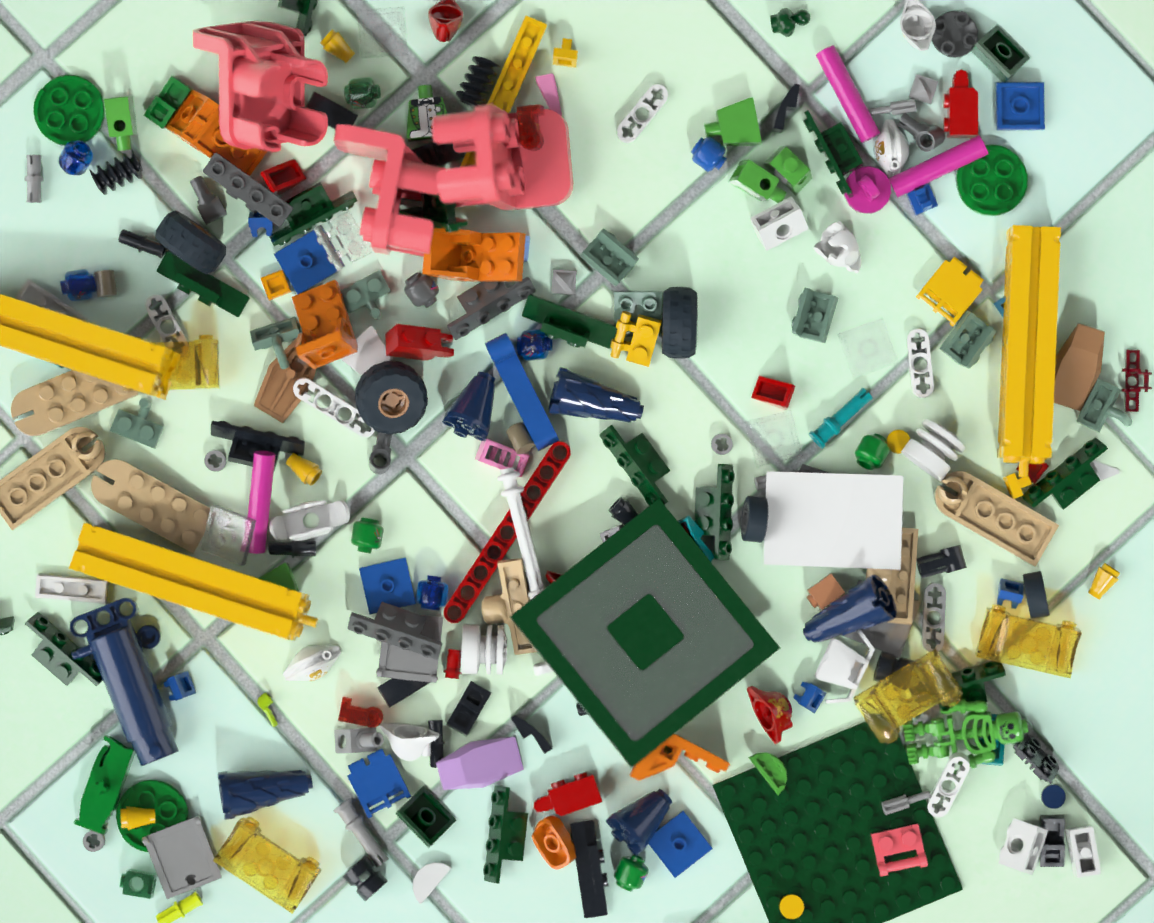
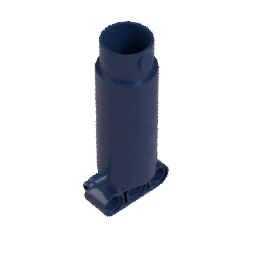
M122 598L72 619L69 626L71 633L79 638L86 637L89 645L77 649L71 655L73 659H78L93 654L127 743H132L140 766H144L179 750L170 726H172L171 719L131 621L138 614V605L133 599ZM125 602H129L133 606V611L128 616H124L120 610L121 605ZM102 611H107L110 614V621L106 625H102L98 621V615ZM80 620L86 621L88 625L87 631L83 634L78 633L75 627L76 623Z

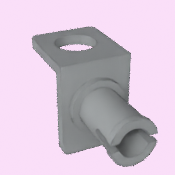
M375 727L334 730L336 754L377 751L378 747H381L384 743L383 735L377 732ZM342 735H344L346 739V745L344 748L342 747L340 742Z

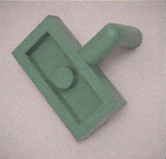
M380 270L341 290L349 314L366 305L372 317L376 320L380 319L382 314L375 300L391 292Z
M295 317L250 331L255 351L268 349L273 345L280 368L286 369L290 366L282 342H290L300 334Z
M1098 379L1077 422L1100 433L1108 415L1120 420L1127 427L1132 424V419L1124 411L1113 407L1121 392L1120 388Z
M145 398L139 401L141 408L137 416L118 409L110 431L155 449L164 427L146 420L152 406L151 401Z

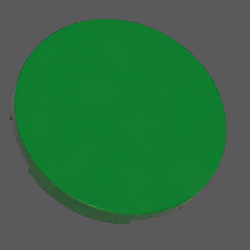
M62 75L48 82L39 90L33 107L34 120L41 133L51 142L67 147L82 145L93 139L101 130L106 114L104 99L100 91L89 80L76 75Z
M985 145L988 155L957 170L956 189L962 202L973 212L984 216H999L1013 210L1023 199L1027 190L1028 175L1024 163L1010 149L1000 145Z
M146 780L131 786L122 795L116 809L117 826L123 839L130 846L144 852H148L142 842L143 837L189 819L188 807L183 795L171 784L160 780ZM126 806L154 809L155 823L130 830L121 828L120 809H126Z

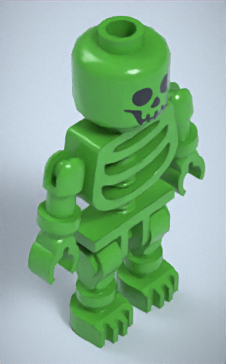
M951 698L940 699L941 703L946 702L950 705L948 709L941 708V713L950 714L961 711V713L966 714L961 730H954L952 715H947L948 728H945L942 717L933 718L925 723L919 721L915 725L913 720L903 721L905 742L915 740V734L923 736L925 733H932V736H937L938 739L933 742V745L927 746V744H923L919 748L917 743L907 744L909 765L919 763V757H923V759H927L929 756H937V758L948 757V745H951L952 754L957 753L956 740L963 739L966 748L972 753L968 755L970 767L973 769L978 764L984 762L987 764L995 760L996 755L993 750L996 749V739H999L1001 744L1018 743L1023 741L1024 733H1028L1027 719H1022L1019 712L1000 713L996 716V720L992 721L991 712L987 711V703L982 700L966 702V699H961V701L952 700ZM974 719L973 728L967 729L968 721ZM983 719L981 728L977 727L978 721ZM949 735L950 738L943 739V736ZM979 737H983L986 744H983ZM974 738L977 746L972 745L968 739ZM959 761V762L957 763V764H959L960 766H963V762H962V761Z

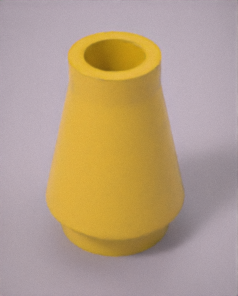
M332 29L320 42L325 51L341 59L344 63H347L355 54L339 31L336 33Z
M295 453L286 461V465L293 470L304 484L314 485L322 474L319 465Z
M1104 563L1102 567H1098L1088 593L1100 600L1119 580L1120 572Z
M126 806V809H120L121 828L130 830L155 823V810Z

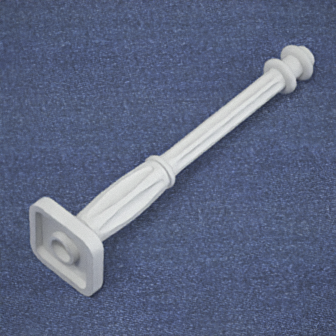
M514 467L500 470L501 475L497 477V480L503 482L504 491L501 492V496H506L530 585L531 592L528 593V597L531 600L544 590L545 587L520 492L524 491V487L518 486L516 478L520 476V472L514 471ZM545 661L533 665L535 676L553 672Z

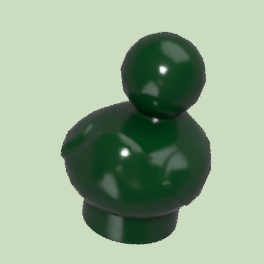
M789 8L781 9L778 14L771 15L770 18L773 34L780 33L785 37L792 36L795 30V23L800 26L807 25L811 19L810 13L805 9H801L793 14Z

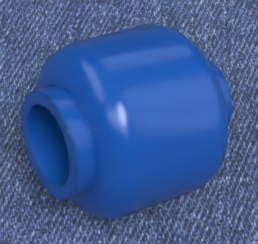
M710 136L705 139L701 137L690 152L693 154L692 161L707 172L712 171L714 168L719 170L727 159L723 156L726 148Z

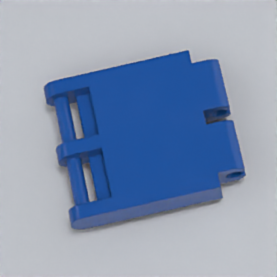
M383 749L367 756L370 762L369 765H366L363 758L348 765L351 774L347 775L368 818L373 817V813L385 807L391 808L393 803L405 797L407 799L412 797L391 754L386 756ZM401 791L404 792V793H402V794H400V795H398V796H396V797H394V798H392V799L389 800V797H391V796H393V795H395V794H397V793H399V792H401ZM384 800V803L370 810L369 807Z

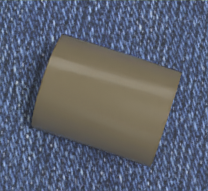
M114 270L94 272L97 298L117 296Z
M516 423L506 430V434L517 454H525L535 446L524 423Z

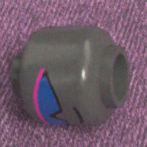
M419 271L405 281L404 293L414 306L421 307L424 305L428 308L437 301L436 296L439 293V287L431 276L424 275Z

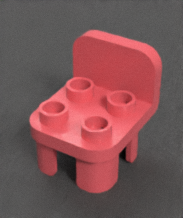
M243 21L193 29L194 48L219 54V125L222 138L227 144L241 149L258 148L269 152L281 151V143L289 142L299 146H313L324 138L328 128V117L324 112L305 107V83L317 87H325L328 84V73L321 61L305 57V39L300 29L268 21Z
M493 104L475 106L474 111L433 117L432 131L433 139L436 143L453 142L455 152L476 151L477 166L438 171L437 186L443 203H456V208L490 204L504 211L556 206L562 204L570 197L574 183L569 128L566 120L557 112L549 109L507 113Z
M336 125L333 142L338 150L353 155L374 158L369 188H373L372 194L379 195L377 209L365 207L360 228V235L363 236V241L371 242L374 253L390 255L391 251L424 257V253L430 254L433 223L430 220L399 215L402 198L422 202L421 192L437 195L439 193L437 173L446 168L424 164L404 143L403 138L397 134L350 125Z

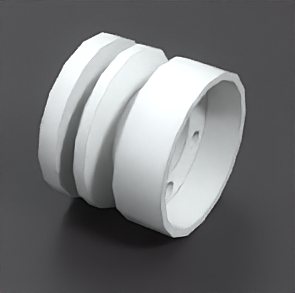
M925 419L922 425L929 432L927 433L920 428L916 431L922 442L910 439L901 453L924 472L942 481L951 469L944 460L945 457L957 461L959 457L951 449L962 453L966 447L950 430L941 424Z
M463 624L461 673L478 674L480 664H485L487 675H491V664H496V675H503V669L507 662V637L504 625H498L497 636H492V625H488L486 635H481L479 625Z

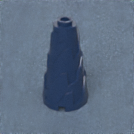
M559 368L556 377H559V380L554 382L548 413L581 418L612 419L628 423L641 419L644 405H640L637 397L622 393L612 387L601 384L599 381L574 373L567 368Z
M877 575L866 578V580L849 589L847 594L831 602L830 606L815 614L811 620L806 622L805 628H803L805 638L814 643L823 642L895 619L897 609L892 594L887 596L884 591L888 589L887 585Z
M302 770L281 772L238 771L229 773L224 771L217 773L220 781L218 786L225 820L234 819L236 816L249 814L261 808L276 805L281 801L305 796L306 793H309V789L313 788L311 774L306 775V772Z

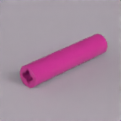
M832 45L818 52L815 56L861 143L878 136L880 131L836 47Z
M978 135L888 179L898 198L988 155V151L981 136Z
M254 452L244 551L248 553L263 554L266 550L276 454L273 452Z

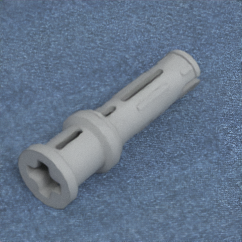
M351 798L337 806L333 812L339 814L345 823V829L353 832L377 868L382 865V862L388 861L389 858L363 823V815L357 813L351 804Z

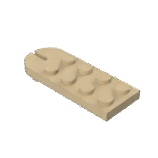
M71 370L19 392L11 403V416L15 420L18 416L33 410V415L18 420L14 424L25 435L41 436L139 394L135 390Z
M76 427L68 430L0 480V515L12 531L94 473L103 464L106 450L102 440L98 439L95 441L94 445L85 452L82 450V448L99 437L94 431L85 427Z
M118 459L108 460L97 468V472L115 481L112 485L93 475L91 490L98 502L187 551L195 552L216 514L215 510L125 461Z
M954 471L947 474L940 481V483L958 493L957 496H954L945 491L943 487H936L934 500L938 510L943 515L1036 567L1059 527L1058 524L967 472Z

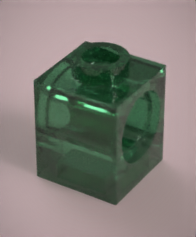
M135 869L126 870V874L122 873L119 887L123 888L122 894L152 899L156 887L157 873ZM134 877H139L143 880L144 885L141 890L133 888L132 879Z

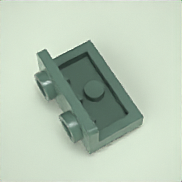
M604 228L580 255L582 259L615 287L639 260L630 248L625 247L617 240L614 234L606 231Z
M805 287L798 299L799 308L797 315L794 316L791 323L792 333L800 338L826 343L839 298Z
M967 310L939 349L958 365L970 369L978 362L980 354L985 347L993 341L997 330L986 325L976 315Z

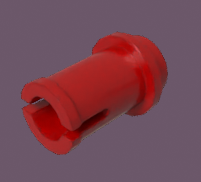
M448 649L446 670H443V673H445V678L459 679V676L462 675L460 672L462 650Z

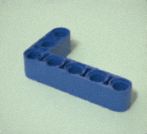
M507 333L486 342V349L537 450L540 451L560 441Z

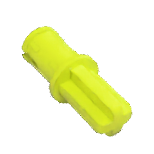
M195 891L179 902L174 901V905L156 915V920L158 923H171L180 917L185 918V914L200 905L202 906L203 902Z

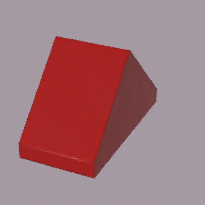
M295 158L260 173L270 191L277 196L307 179Z
M759 376L751 398L786 411L796 386Z

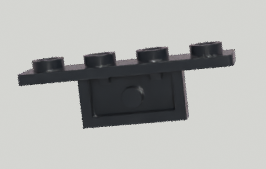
M226 421L211 422V436L232 440L228 455L229 462L253 467L255 451L273 452L276 454L275 472L280 451L304 456L305 441L297 437L280 436L272 431L262 432L254 430L249 426H235Z
M587 820L571 823L570 828L576 850L575 861L584 918L606 916L608 911L604 887L609 886L607 873L601 872L600 863H605L603 848L598 849L594 821Z

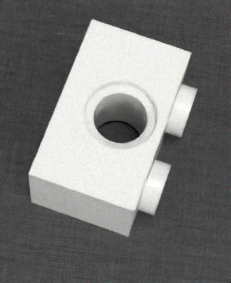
M792 196L750 218L757 238L766 251L808 230L802 211Z
M1013 818L1012 823L1007 828L1005 844L999 852L998 864L1033 876L1048 830ZM1023 841V848L1019 851V844Z
M1085 825L1065 829L1073 876L1084 878L1101 875L1093 826Z

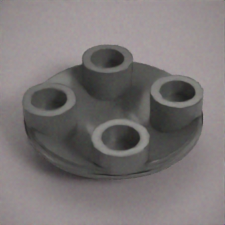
M950 11L940 15L935 20L936 27L932 43L937 51L952 58L965 56L972 51L973 46L978 40V29L968 13L964 11Z

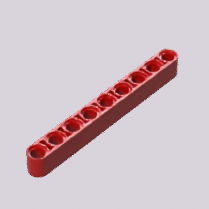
M556 442L549 448L524 486V491L520 492L523 506L527 509V522L571 456L570 447L564 442ZM558 446H562L567 450V455L563 459H557L553 455L554 449ZM545 466H549L554 470V475L550 479H544L540 475V470ZM537 486L540 489L541 494L537 499H530L527 496L529 487ZM510 509L446 604L444 617L448 622L459 623L465 618L498 568L497 563L504 559L517 539ZM511 526L514 529V535L511 539L502 538L501 529L503 527ZM491 546H498L500 548L501 555L499 558L490 559L488 557L487 551ZM478 566H485L487 568L488 574L486 578L477 579L475 577L474 571ZM465 586H472L475 591L474 596L469 600L464 599L461 595V590ZM451 606H458L461 609V616L456 620L451 619L448 615V610Z

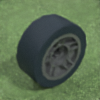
M747 496L742 509L741 537L743 541L762 543L768 524V501L765 497Z
M1042 572L1023 574L1030 618L1035 619L1049 616Z

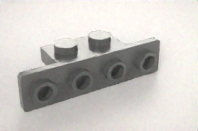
M214 153L203 169L204 174L227 189L225 192L234 199H241L246 203L245 206L254 213L259 212L279 227L283 225L293 210L290 204L218 153Z
M525 277L522 281L515 283L507 288L504 282H480L457 296L466 314L449 323L447 327L453 338L458 340L479 326L488 323L502 312L508 311L520 301L527 299L528 295L536 292V289L529 277Z
M381 602L375 619L354 612L350 615L347 629L356 634L365 635L380 642H386L401 649L422 654L425 657L438 659L440 656L442 642L421 635L426 623V616L385 602Z

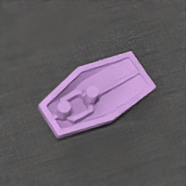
M515 736L470 741L436 762L443 790L484 788L524 770Z

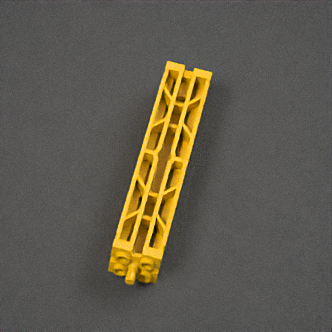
M1012 225L1006 234L1004 298L1006 297L1003 306L998 425L999 448L997 449V458H1003V463L1019 462V477H1028L1029 464L1045 463V460L1052 458L1051 443L1053 434L1060 263L1059 238L1061 237V227Z
M0 294L1 347L166 400L172 383L170 378L172 372L175 373L181 354L163 346L154 345L129 335Z
M83 523L78 539L79 544L77 550L74 551L69 566L71 570L82 572L286 640L295 641L296 637H300L304 624L314 628L317 626L318 618L306 615L311 606V601L308 600L310 595L99 526Z

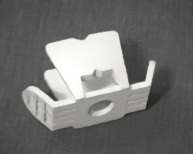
M326 500L303 502L283 511V513L290 514L273 517L270 520L269 529L273 538L278 541L289 538L290 540L303 541L328 534L333 527L349 522V508L343 500L325 504ZM308 513H314L318 517V524L314 528H307L304 525L303 519Z
M858 630L857 633L869 649L865 658L835 638H832L827 646L814 677L818 680L851 689L846 698L825 700L826 704L851 702L875 650L861 630Z

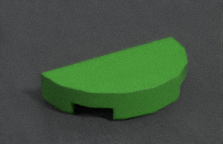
M766 752L756 753L748 757L776 794L779 795L784 790L787 781V770L783 762L775 755Z

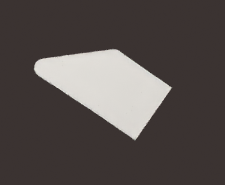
M1094 460L1090 463L1100 481L1120 473L1119 469Z

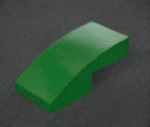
M171 76L160 94L154 98L144 116L164 129L192 91V88L177 77Z

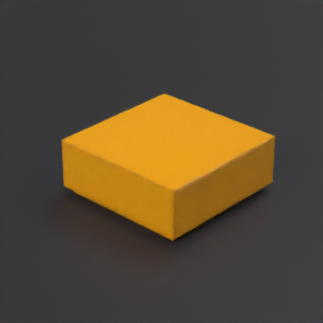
M283 270L260 278L269 301L291 293Z

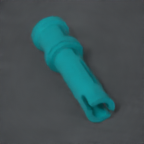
M862 388L831 418L828 416L823 419L824 423L814 432L810 431L808 433L810 438L821 449L825 447V443L830 438L840 433V428L873 399L869 392L866 393L867 390L865 388Z

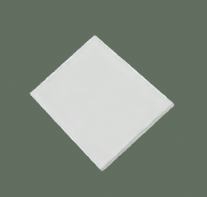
M767 471L766 499L768 501V524L764 538L763 565L901 570L904 476Z

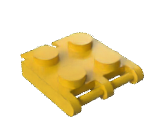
M955 256L950 262L945 260L916 296L917 299L920 300L921 298L933 307L932 311L935 313L939 312L948 319L952 327L983 290L980 285L984 281L973 270H970L967 275L963 274L968 266ZM929 298L933 299V300H934L935 302H937L938 304L936 305V304H935L933 301H931Z

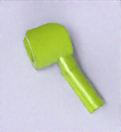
M263 693L257 700L258 706L265 712L272 727H275L278 723L269 709L273 700L267 693Z

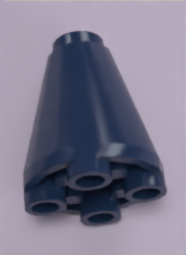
M478 372L477 376L471 379L445 413L442 423L454 428L453 433L462 438H467V435L479 441H486L490 430L495 378L488 373Z
M658 789L656 792L653 791L611 814L606 819V823L613 829L611 831L612 836L620 843L624 841L628 849L637 856L648 845L669 811L672 800L662 789Z

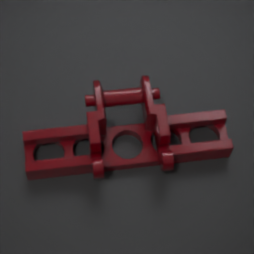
M1126 350L1125 368H1122V372H1125V389H1121V392H1125V412H1139V392L1141 390L1148 392V390L1152 389V387H1149V375L1153 373L1148 372V369H1145V372H1141L1140 350ZM1130 353L1136 354L1135 362L1130 361ZM1139 375H1144V386H1139ZM1129 377L1136 379L1134 386L1128 384ZM1129 392L1135 393V397H1129ZM1130 400L1135 402V409H1129Z

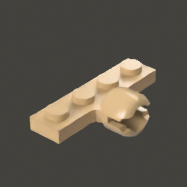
M902 528L901 570L867 568L866 578L872 575L879 576L887 585L888 589L886 590H888L889 595L892 594L897 616L887 623L912 624L919 529Z
M523 558L501 560L497 564L503 592L500 595L486 596L483 599L481 608L484 621L488 625L508 624L515 655L537 652L510 618L513 613L530 601Z

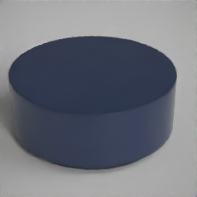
M153 625L142 626L137 631L142 648H155L161 641V633Z
M1048 785L1041 792L1042 803L1051 809L1060 808L1066 800L1064 790L1058 785Z

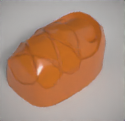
M554 815L540 820L531 836L533 842L551 868L555 870L564 868L576 859V850L570 834L562 820Z

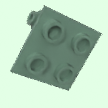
M614 291V325L621 318L622 311L630 312V321L637 323L639 314L662 321V291ZM661 326L658 333V337H661ZM627 331L625 337H633L634 332Z

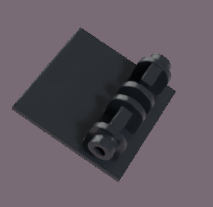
M1026 733L1023 741L1016 743L1012 747L1015 750L1014 753L1022 761L1026 758L1024 764L1030 763L1029 769L1035 768L1032 772L1040 780L1043 779L1045 782L1048 781L1049 784H1052L1059 770L1056 759L1050 754L1047 755L1041 749L1038 740Z

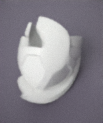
M839 221L829 225L823 231L820 242L816 243L813 249L830 265L846 267L848 272L859 273L862 259L854 234Z

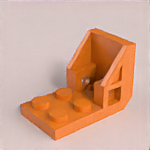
M192 89L165 128L211 159L214 153H218L250 176L268 151L258 148L241 149L227 144L220 132L219 104Z
M433 228L430 254L424 253L422 274L460 282L522 281L526 234L521 232L479 233L463 229L457 232H446L443 228Z
M336 280L292 297L302 329V333L298 334L295 346L300 359L313 369L358 352L356 338L339 284Z
M674 734L635 765L629 775L635 780L640 781L674 767L682 750H685L684 755L695 762H698L699 758L707 762L705 766L718 774L720 770L726 772L730 763ZM667 746L671 748L672 752L668 754L665 753L664 747Z

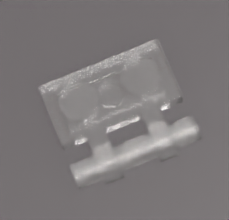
M350 210L328 221V225L331 228L330 231L326 232L322 225L314 229L318 237L316 240L319 245H323L328 254L327 259L330 264H334L337 271L345 267L341 259L342 257L347 256L350 263H353L371 254L373 251L367 241H363V236L360 235V227ZM335 237L342 247L338 251L331 242V239Z

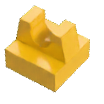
M563 38L562 47H554L553 65L576 68L578 50H571L572 39Z
M1015 473L1003 477L1008 493L1013 499L1023 496L1021 488L1031 485L1029 476L1017 479Z

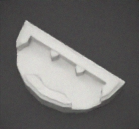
M433 862L424 865L418 870L413 879L412 889L415 899L420 905L452 867L445 863Z

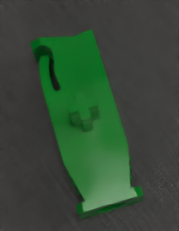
M108 735L104 736L103 740L107 741L110 745H104L96 757L81 799L79 818H76L73 822L75 825L100 834H106L108 828L104 826L108 823L117 807L135 756L134 748L126 747Z

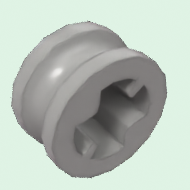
M717 434L712 438L711 448L716 454L725 455L732 450L733 442L728 435ZM721 437L727 439L726 444L728 448L726 450L722 448V451H718V445L715 443L718 438L722 440Z
M218 450L208 452L204 458L205 466L213 472L223 470L227 463L225 455ZM214 454L218 458H222V463H218L220 466L217 468L213 464H209V459H213L211 456Z
M91 830L84 835L82 843L89 852H96L104 847L106 840L104 834ZM93 834H96L97 840L100 841L99 846L96 844L95 848L91 847V842L88 841V837H93Z

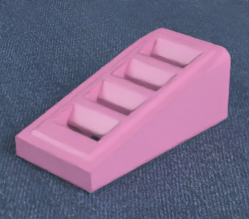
M554 74L536 76V84L549 110H553L562 116Z
M486 439V441H481L475 460L503 470L511 468L516 456H520L514 471H519V477L522 478L530 455H519L513 448ZM492 445L493 447L491 449L488 459H486L485 456L487 454L489 446ZM500 448L502 449V451L496 463L494 462V459L498 449ZM508 452H510L511 455L509 457L508 463L506 466H504L503 463L505 461L506 455Z

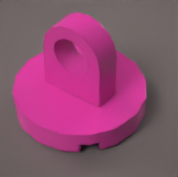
M872 166L860 167L847 177L846 182L853 193V197L849 198L847 193H845L844 198L854 211L863 214H873L880 211L888 203L891 195V184L888 177L880 169Z

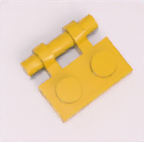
M622 311L621 318L616 323V336L611 341L610 347L612 350L610 356L618 359L621 351H627L626 361L649 367L662 321L639 314L637 323L630 321V312ZM627 331L634 332L631 342L624 341Z

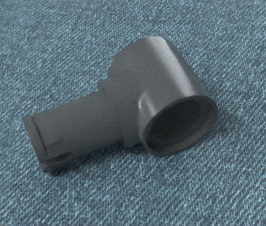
M904 113L897 123V126L913 136L917 147L924 152L933 150L945 140V133L941 127L937 125L928 126L925 123L921 124L907 113ZM928 135L932 137L933 142L929 140Z
M203 176L195 177L190 181L198 198V206L196 207L206 225L227 215L220 198L211 193Z
M378 432L376 445H373L368 462L370 470L375 474H383L389 469L392 434ZM382 457L385 459L386 464L377 466L373 459Z

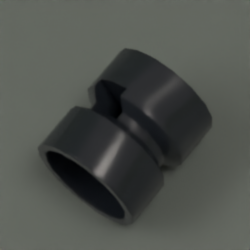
M881 651L873 681L883 684L891 682L893 687L906 690L912 675L914 660L904 657L896 659L894 654Z
M367 856L362 858L342 876L350 886L357 887L356 893L364 902L388 882L380 871H374L375 865ZM363 872L369 876L364 882L359 878Z

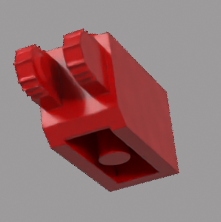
M962 69L956 71L952 78V87L948 89L947 94H943V108H947V118H943V131L947 132V138H974L978 136V92L974 88H969L968 73Z
M396 324L385 333L386 356L423 361L432 360L434 357L445 358L454 356L453 348L442 347L441 343L448 344L453 342L452 334L441 333V329Z
M587 771L574 775L575 780L565 783V780L562 779L551 783L552 788L548 789L549 794L535 800L533 809L539 813L554 809L556 814L564 816L603 801L594 775H588Z

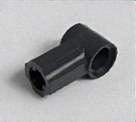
M961 545L940 550L939 553L929 554L916 559L921 578L967 568Z

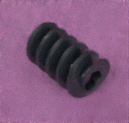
M473 56L472 58L476 65L468 66V70L472 74L466 73L464 75L467 82L460 83V87L464 91L459 90L456 92L460 101L472 108L479 106L477 104L478 101H486L481 96V93L490 92L485 87L486 84L493 85L494 83L489 76L498 75L493 70L494 67L501 68L495 62L479 56Z
M133 149L131 150V158L123 153L122 162L117 157H114L113 166L106 161L105 170L99 165L96 166V174L89 169L98 190L103 195H107V187L112 191H116V183L124 187L125 179L129 183H133V175L138 179H142L143 169Z

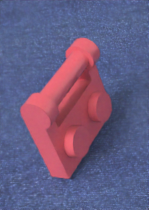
M918 823L871 834L880 877L886 876L889 872L915 866H920V868L928 866ZM916 849V857L885 863L884 856Z

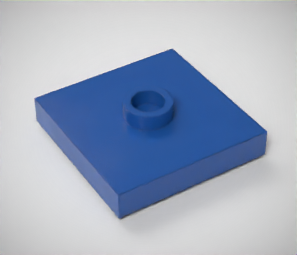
M997 82L996 131H1044V82Z
M315 230L274 253L275 258L297 294L307 291L339 272Z
M406 557L359 568L369 615L378 612L381 602L399 608L416 604Z
M681 811L658 829L648 843L674 878L713 849L684 811Z

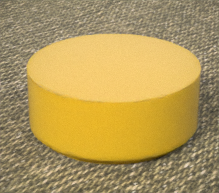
M894 430L887 436L886 443L892 453L901 454L910 437L903 430Z
M788 894L781 899L779 908L783 916L795 919L803 913L804 904L799 896Z

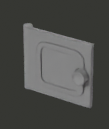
M884 590L885 593H886L887 596H888V595H889L888 590ZM914 600L911 625L884 622L860 630L874 648L894 654L896 658H900L921 602ZM857 631L844 635L846 638L865 644Z
M423 615L427 619L421 635L441 641L443 617ZM381 642L379 666L376 674L377 677L437 683L439 658L425 657L422 654Z
M199 816L142 838L166 899L222 878Z

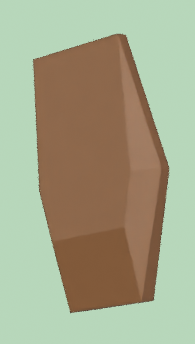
M1080 323L1076 325L1056 355L1054 403L1078 411L1082 410L1101 373L1105 331Z
M297 338L284 350L290 366L286 369H281L277 358L269 365L253 405L281 423L286 421L302 401L293 392L295 381L301 377H306L313 381L317 368L313 369L298 357L295 349ZM306 382L304 385L299 384L297 386L300 388L299 393L302 395L304 392L308 393L310 391L308 389L309 384Z

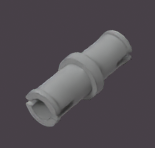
M26 155L27 176H24V181L27 182L26 203H42L41 182L44 181V177L41 176L42 155Z

